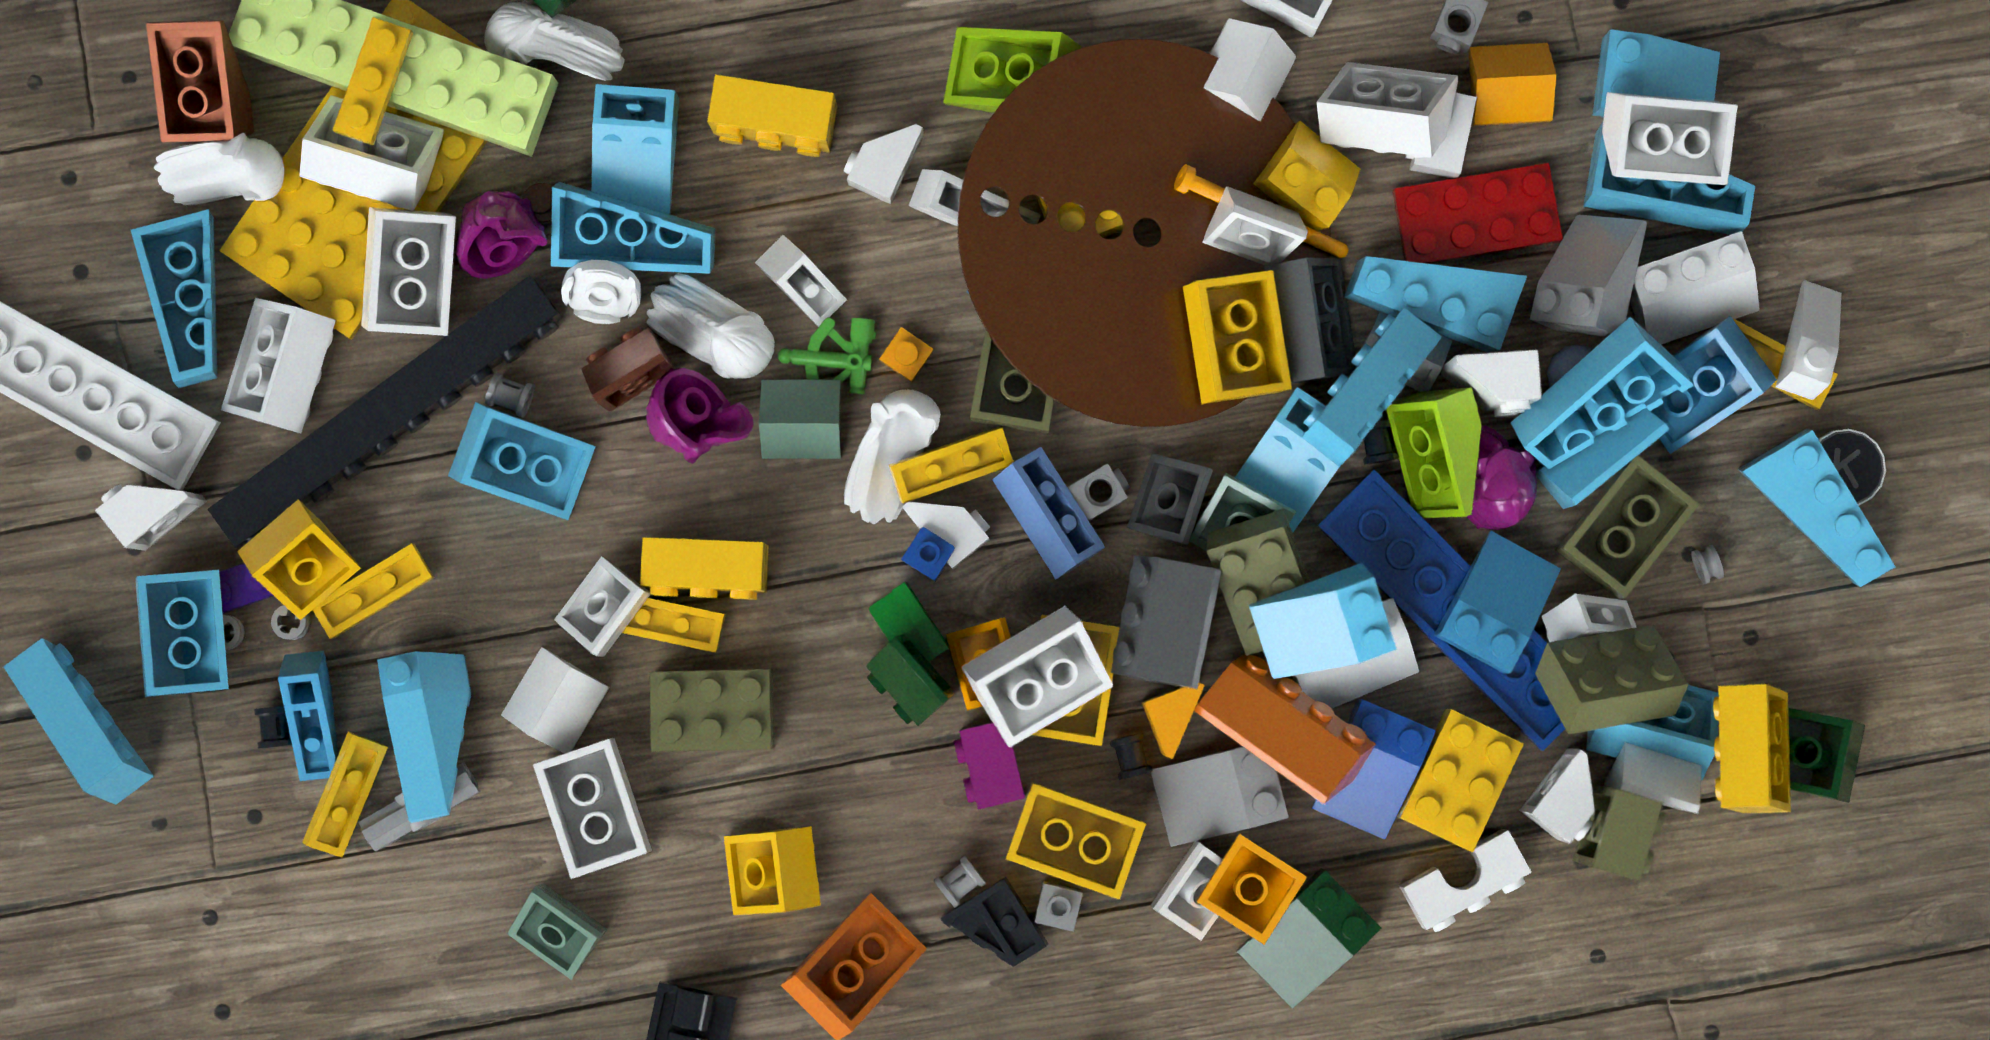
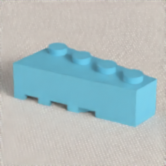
M1603 122L1601 123L1595 134L1583 207L1729 235L1743 232L1749 225L1755 186L1730 174L1727 185L1612 176L1602 134Z
M558 182L552 187L551 266L573 267L577 263L588 260H608L621 264L629 270L710 274L713 270L715 228L562 182Z
M207 209L131 229L174 384L178 388L218 378L213 215Z
M1365 256L1357 261L1344 298L1386 314L1390 313L1394 317L1403 308H1406L1438 334L1484 352L1493 353L1501 349L1527 276Z
M1403 308L1396 318L1390 313L1375 330V333L1380 336L1373 347L1365 343L1351 361L1357 366L1349 378L1341 374L1328 390V393L1333 396L1331 401L1325 408L1317 404L1303 422L1309 429L1302 438L1339 467L1358 448L1363 438L1381 418L1382 412L1397 397L1407 380L1413 376L1442 338V336L1406 308Z
M1629 317L1543 393L1541 399L1532 403L1531 409L1525 410V412L1516 417L1511 422V425L1523 447L1545 467L1550 469L1594 444V437L1611 429L1615 432L1627 425V418L1646 407L1649 411L1663 404L1662 398L1678 389L1682 393L1694 386L1680 362L1635 320Z
M1804 429L1738 468L1764 496L1857 586L1862 587L1895 568L1894 563L1813 430Z
M41 638L3 667L83 791L117 805L153 778L154 775L117 727L109 712L95 697L91 684L83 675L78 674L72 666L74 659L70 652L61 643L55 645Z

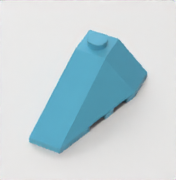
M415 651L377 659L382 696L408 820L410 823L450 815L458 771L456 765L460 743L463 742L465 732L463 728L464 720L471 698L466 657L464 654Z

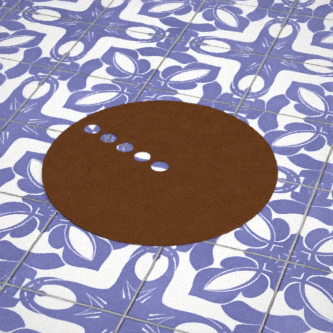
M1125 39L1102 42L1063 55L1035 71L1006 97L986 123L967 164L959 198L957 224L962 272L972 303L994 344L1014 368L1049 397L1070 409L1092 418L1121 425L1166 427L1191 423L1217 415L1247 399L1240 398L1201 404L1183 286L1199 280L1265 271V265L1203 243L1206 230L1219 203L1191 190L1183 194L1174 189V183L1181 168L1187 164L1196 168L1197 176L1223 188L1228 186L1279 205L1256 187L1254 182L1296 125L1274 98H1272L1260 122L1203 88L1219 58L1202 50L1178 43L1153 39ZM991 187L1002 189L1009 199L1007 211L998 217L988 215L981 206L983 192ZM1028 195L1039 196L1046 203L1047 215L1039 224L1025 222L1019 213L1020 202ZM1066 203L1079 205L1085 213V223L1076 232H1068L1058 223V211ZM1110 210L1116 212L1121 217L1123 230L1116 239L1108 240L1098 234L1095 222L1101 212ZM1142 218H1150L1160 227V239L1152 247H1143L1134 238V226ZM1331 225L1329 228L1319 230V232L1331 237ZM1302 242L1282 262L1302 258H1330L1331 254Z

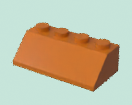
M1244 654L1231 662L1194 709V712L1323 804L1355 780L1376 745L1367 738L1366 733L1361 728L1344 722L1334 714L1330 706L1323 702L1315 701L1303 693L1301 687L1293 680L1282 677L1273 679L1268 663L1255 655L1246 656Z

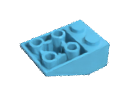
M596 84L592 124V192L670 215L679 111V96L675 90Z
M1299 387L1292 392L1235 476L1236 479L1295 510L1296 513L1289 523L1292 533L1339 468V466L1302 438L1309 429L1303 422L1317 404H1320L1323 408L1326 406Z

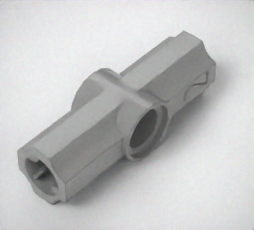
M465 762L456 765L458 771L451 808L481 792L474 775ZM401 793L394 798L396 801L358 823L368 844H370L374 851H378L399 840L409 832L413 831L415 833L442 817L410 823L404 796Z

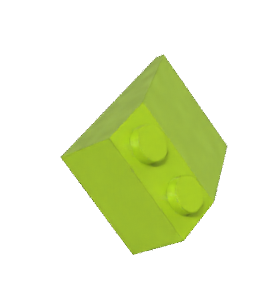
M957 27L943 103L994 113L1006 97L1035 71L1063 55L1080 49L1081 45L1062 32Z
M1472 387L1423 391L1392 402L1386 410L1411 507L1422 518L1466 517L1471 515L1481 435V422Z

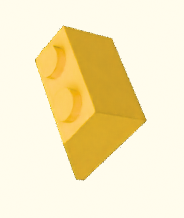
M1298 121L1256 179L1254 185L1282 207L1298 212L1306 226L1319 231L1330 227L1350 199L1361 169L1330 144L1321 143L1318 134L1301 121Z
M299 499L237 551L251 575L300 620L361 569L359 564L324 523Z
M811 826L724 836L733 915L779 913L821 906Z

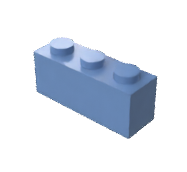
M1042 447L1013 462L992 479L1055 579L1085 563L1105 548Z

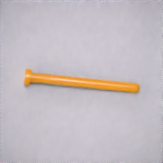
M1187 164L1181 168L1174 183V189L1183 194L1191 190L1219 203L1225 188L1197 176L1196 168ZM1305 225L1307 236L1303 242L1338 258H1345L1347 256L1349 248L1345 243Z

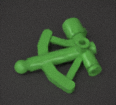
M826 318L811 336L807 350L793 349L792 351L788 348H783L778 352V359L781 363L787 364L792 362L794 365H805L807 379H819L818 367L845 369L834 379H840L842 383L851 375V389L849 393L865 394L864 388H866L867 371L872 369V355H868L869 343H872V340H876V332H874L875 320L852 318L850 342L846 341L833 329L836 324L834 319ZM829 335L846 353L820 351L822 342Z

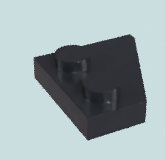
M1004 877L940 918L943 924L948 927L952 926L972 938L970 941L983 949L991 950L999 959L1012 967L1023 962L1049 944L1007 877Z

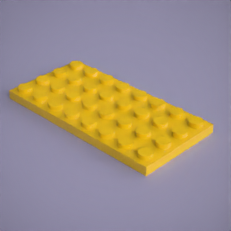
M391 0L382 15L483 50L410 0ZM332 86L282 158L284 179L280 191L268 200H254L219 251L306 310L336 320L334 329L352 340L362 323L369 207L408 209L395 207L382 201L359 196L349 191L299 177L304 136L331 95L344 99L346 91ZM387 106L385 112L444 129L443 138L427 188L414 209L415 211L440 212L487 141Z

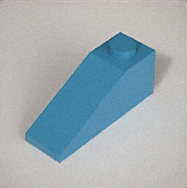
M324 651L286 654L280 668L278 681L299 780L329 778L338 757L332 688Z

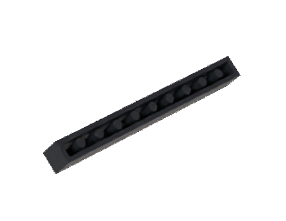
M529 275L449 333L448 336L438 341L207 510L233 546L241 549L298 499L306 505L311 500L316 504L328 497L334 491L333 484L343 477L346 480H350L366 468L364 464L366 460L374 454L381 457L390 452L398 445L396 439L408 430L412 434L423 428L430 422L428 415L439 407L442 410L452 407L462 399L460 392L472 383L475 387H478L488 381L495 374L492 370L504 360L509 364L521 357L527 351L524 346L537 337L541 341L550 336L558 329L556 322L563 317L536 280Z

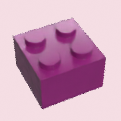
M991 722L960 730L961 738L953 741L959 764L967 762L970 777L963 778L968 803L976 801L979 810L1025 799L1013 746L1009 747L994 723Z

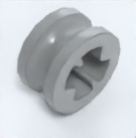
M1713 545L1706 546L1704 552L1699 550L1692 551L1693 565L1703 584L1710 583L1711 577H1716L1717 579L1724 578L1723 566Z
M282 605L272 615L271 626L273 631L283 639L297 640L302 638L310 628L311 620L309 614L300 620L298 628H291L290 632L287 633L284 630L287 625H282L281 622L283 616H290L292 612Z
M223 615V625L228 626L232 624L234 631H230V634H234L231 641L225 640V650L235 649L244 639V626L235 616Z

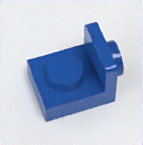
M923 527L919 530L901 560L936 582L955 548L949 542Z

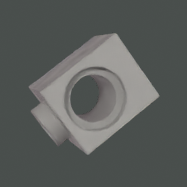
M1445 0L1429 39L1437 41L1436 46L1445 52L1458 54L1461 51L1466 53L1473 42L1488 2L1484 0ZM1450 16L1462 17L1467 24V30L1462 33L1454 32L1448 26V18Z
M1106 464L1067 488L1088 521H1091L1126 501L1128 497L1124 491L1128 490L1130 486L1119 468L1112 471L1109 464ZM1096 481L1106 482L1112 491L1110 499L1102 503L1094 501L1089 495V487L1092 483Z
M1043 881L1034 918L1035 923L1074 932L1083 891Z

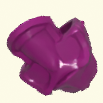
M488 191L464 205L455 254L460 264L459 268L473 277L489 279L505 275L522 265L534 252L537 245L545 246L547 244L544 226L535 217L529 199H521L516 193L510 191Z
M670 368L660 379H657L646 407V420L650 433L656 442L673 448L677 453H683L684 459L689 463H695L699 456L707 453L712 446L718 447L727 442L739 441L750 435L754 422L748 408L740 402L730 406V402L724 397L725 395L719 388L699 372L686 368Z
M1481 426L1472 514L1466 517L1476 525L1477 529L1500 530L1522 521L1533 506L1537 497V466L1534 463V456L1526 449L1518 450L1509 447L1507 440L1495 429L1488 426Z

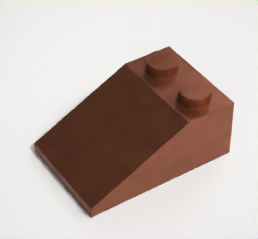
M224 20L146 23L161 142L230 141L239 134L245 133L247 136L254 133L250 92Z
M640 327L630 330L620 337L622 344L610 351L606 347L599 349L586 358L588 364L581 368L593 399L609 412L657 383V379H660L670 368L675 369L654 332L649 327L643 331Z

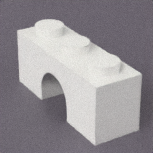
M1501 829L1477 843L1474 851L1471 852L1476 862V873L1467 885L1451 887L1436 867H1432L1399 885L1422 928L1425 930L1433 928L1435 932H1438L1456 922L1455 914L1466 908L1470 913L1475 912L1491 902L1488 896L1502 889L1506 894L1526 883L1523 877L1532 872L1509 830Z

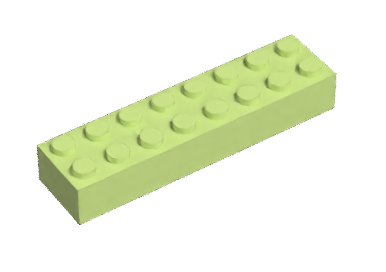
M241 0L229 32L235 52L344 91L347 90L372 17L410 29L413 35L388 106L532 157L559 84L552 74L343 0Z

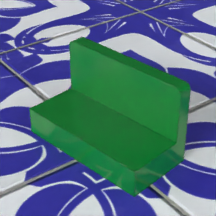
M907 582L902 583L893 589L891 593L869 607V612L889 642L894 637L905 634L928 662L950 649L948 643Z

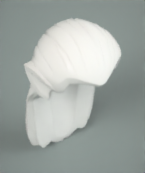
M523 0L522 3H507L496 10L487 23L484 35V43L487 51L510 60H517L523 64H527L533 59L549 60L604 81L612 80L613 77L610 73L621 71L625 61L620 55L623 50L619 46L620 41L612 32L603 27L563 14H557L551 18L545 11H542L538 6L532 5L526 0Z
M245 133L237 135L230 141H207L171 148L157 156V164L154 165V169L161 172V175L158 177L159 185L162 186L165 192L175 195L173 199L175 203L183 205L203 204L243 195L246 201L268 200L280 191L284 179L283 160L276 148L261 139L247 138Z
M677 273L675 277L671 276L669 278L670 285H659L652 291L650 296L654 309L647 311L646 314L649 319L646 321V324L652 331L671 344L711 365L712 369L720 376L727 379L755 377L770 362L774 354L775 341L772 333L764 325L763 319L758 314L747 311L697 279L681 273Z
M898 390L888 394L880 403L872 404L871 423L860 442L844 490V504L850 506V512L852 513L860 510L863 521L876 524L885 517L886 521L891 523L893 519L898 518L904 503L900 502L889 464L921 454L924 448L929 447L932 434L939 427L941 415L939 407L929 396L916 390Z

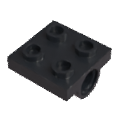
M660 981L646 1040H729L738 998Z

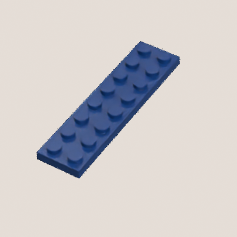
M1372 470L1317 527L1355 565L1362 563L1374 576L1377 587L1389 599L1393 598L1396 606L1540 751H1544L1565 730L1564 725L1535 675L1547 642L1533 629L1512 672L1502 673L1434 636L1471 566L1375 470Z

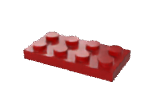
M1549 163L1395 188L1392 191L1404 261L1431 264L1557 243L1563 239Z

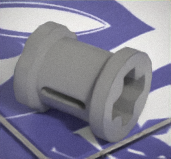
M496 372L490 381L485 404L489 406L496 404L516 411V415L523 418L532 402L535 385L532 383L522 385L505 379L503 374Z
M965 855L960 859L961 864L943 878L938 876L934 879L938 888L955 908L960 904L959 899L977 885L982 887L986 884L981 874Z

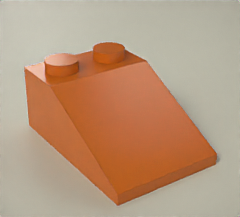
M870 893L803 960L781 986L835 1040H840L850 1034L927 948Z

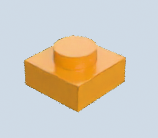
M901 327L879 358V361L910 382H913L934 349Z

